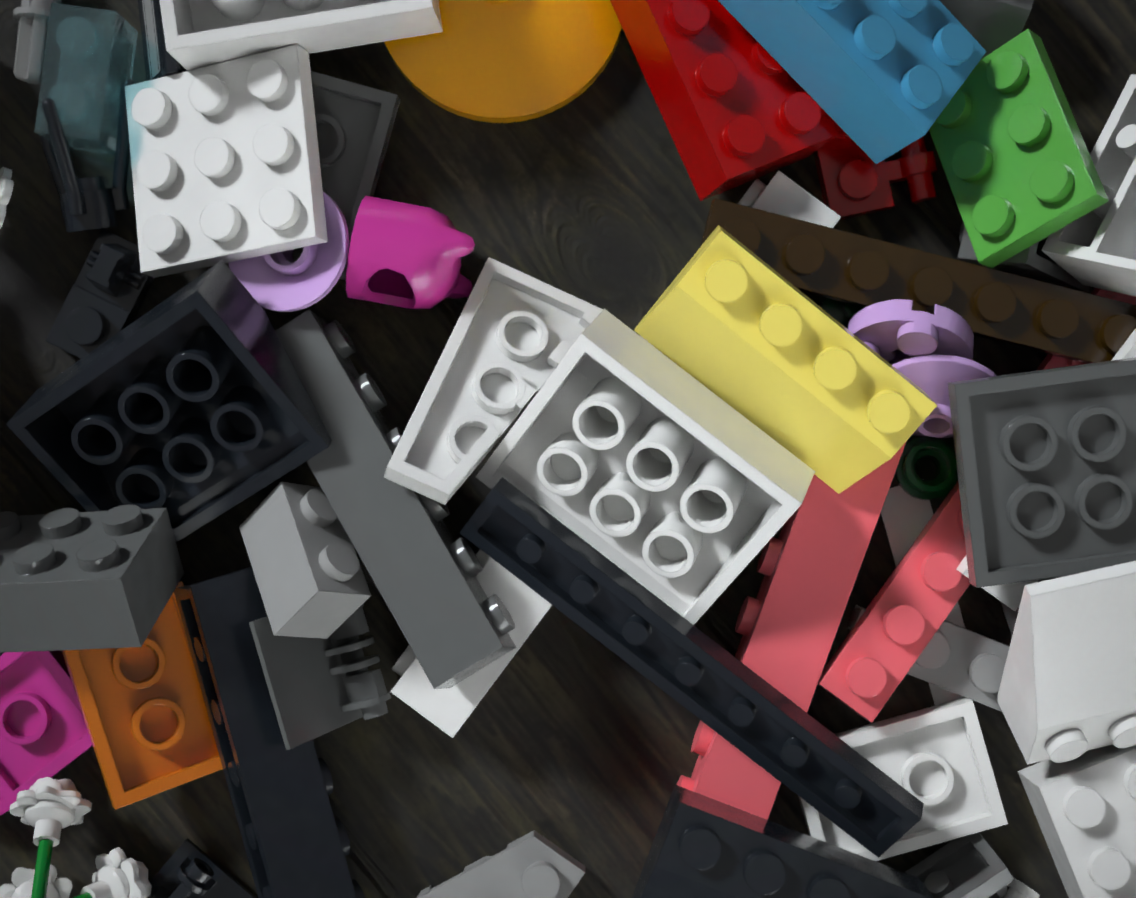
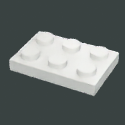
M966 697L835 734L924 803L921 820L879 858L799 797L809 836L873 861H879L1008 824L973 700Z

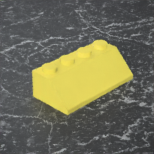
M720 225L715 228L634 328L636 333L813 469L815 471L814 475L838 494L890 460L937 407V404L920 387Z

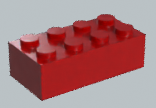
M610 0L700 201L803 160L839 135L831 117L718 0Z

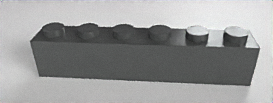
M309 309L277 329L275 332L332 439L327 449L306 462L433 688H451L516 648L508 632L515 629L514 621L500 598L496 594L487 597L475 576L482 571L477 556L464 538L461 537L456 541L454 540L443 521L444 518L450 515L447 505L384 478L387 465L402 437L403 431L399 427L391 430L380 412V409L387 406L386 400L368 373H364L361 376L358 374L349 358L350 355L356 352L355 346L337 320L328 323Z

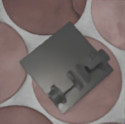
M364 603L327 639L274 636L268 616L249 622L286 750L293 749L363 717L364 720H368L389 712L386 701L391 699L390 691L386 689L381 669L368 670V666L380 662L379 654L364 657L362 650L363 647L375 643L374 637L369 636L359 639L358 636L369 632L363 611Z

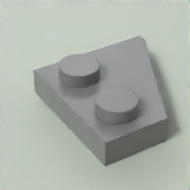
M533 830L509 843L503 851L493 856H485L466 866L460 874L433 888L430 885L421 890L416 898H568L585 874V865Z

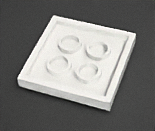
M298 44L125 86L141 273L155 278L214 266L221 260L224 263L328 242L309 52Z

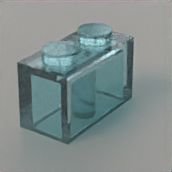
M51 3L34 131L50 142L47 122L42 108V102L46 98H51L56 104L60 122L62 123L70 149L115 154L123 82L126 79L132 80L138 31L117 11Z

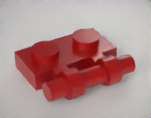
M832 119L839 135L813 153L824 204L841 216L839 220L891 209L894 206L890 187L891 183L907 180L912 203H919L937 197L932 173L938 171L934 152H927L924 136L901 149L902 158L885 162L884 159L875 164Z

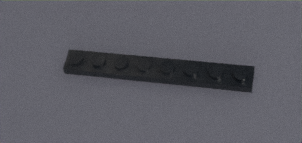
M503 477L493 487L460 531L461 535L878 858L921 820L924 803Z

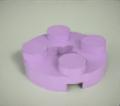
M894 299L882 301L859 310L848 322V330L891 365L907 358L930 354L953 355L973 360L974 334L970 325L956 312L937 304L934 307V314L925 311H913V300Z

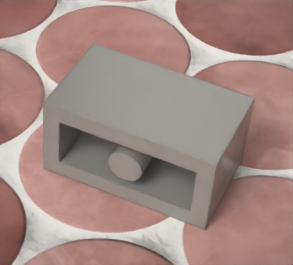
M280 482L239 526L274 636L327 639L371 596L354 546L321 487Z

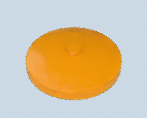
M438 0L443 32L385 41L384 43L404 77L418 92L434 104L451 113L471 120L488 123H513L539 118L552 113L580 96L605 69L616 49L623 28L610 0Z

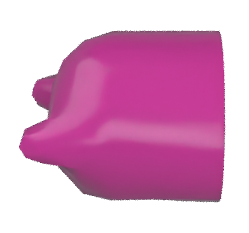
M365 196L360 203L351 235L346 270L347 297L409 309H431L445 298L459 299L468 297L472 292V283L460 273L461 257L474 251V240L466 233L456 230L447 215L432 208Z

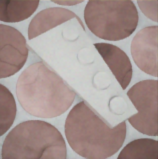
M488 257L387 465L384 478L446 505L526 409L581 333L603 309Z

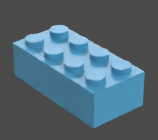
M718 0L875 164L923 137L986 53V50L939 0Z

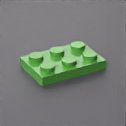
M1026 29L981 59L929 129L977 260L991 269L1109 202L1042 39L1030 29Z

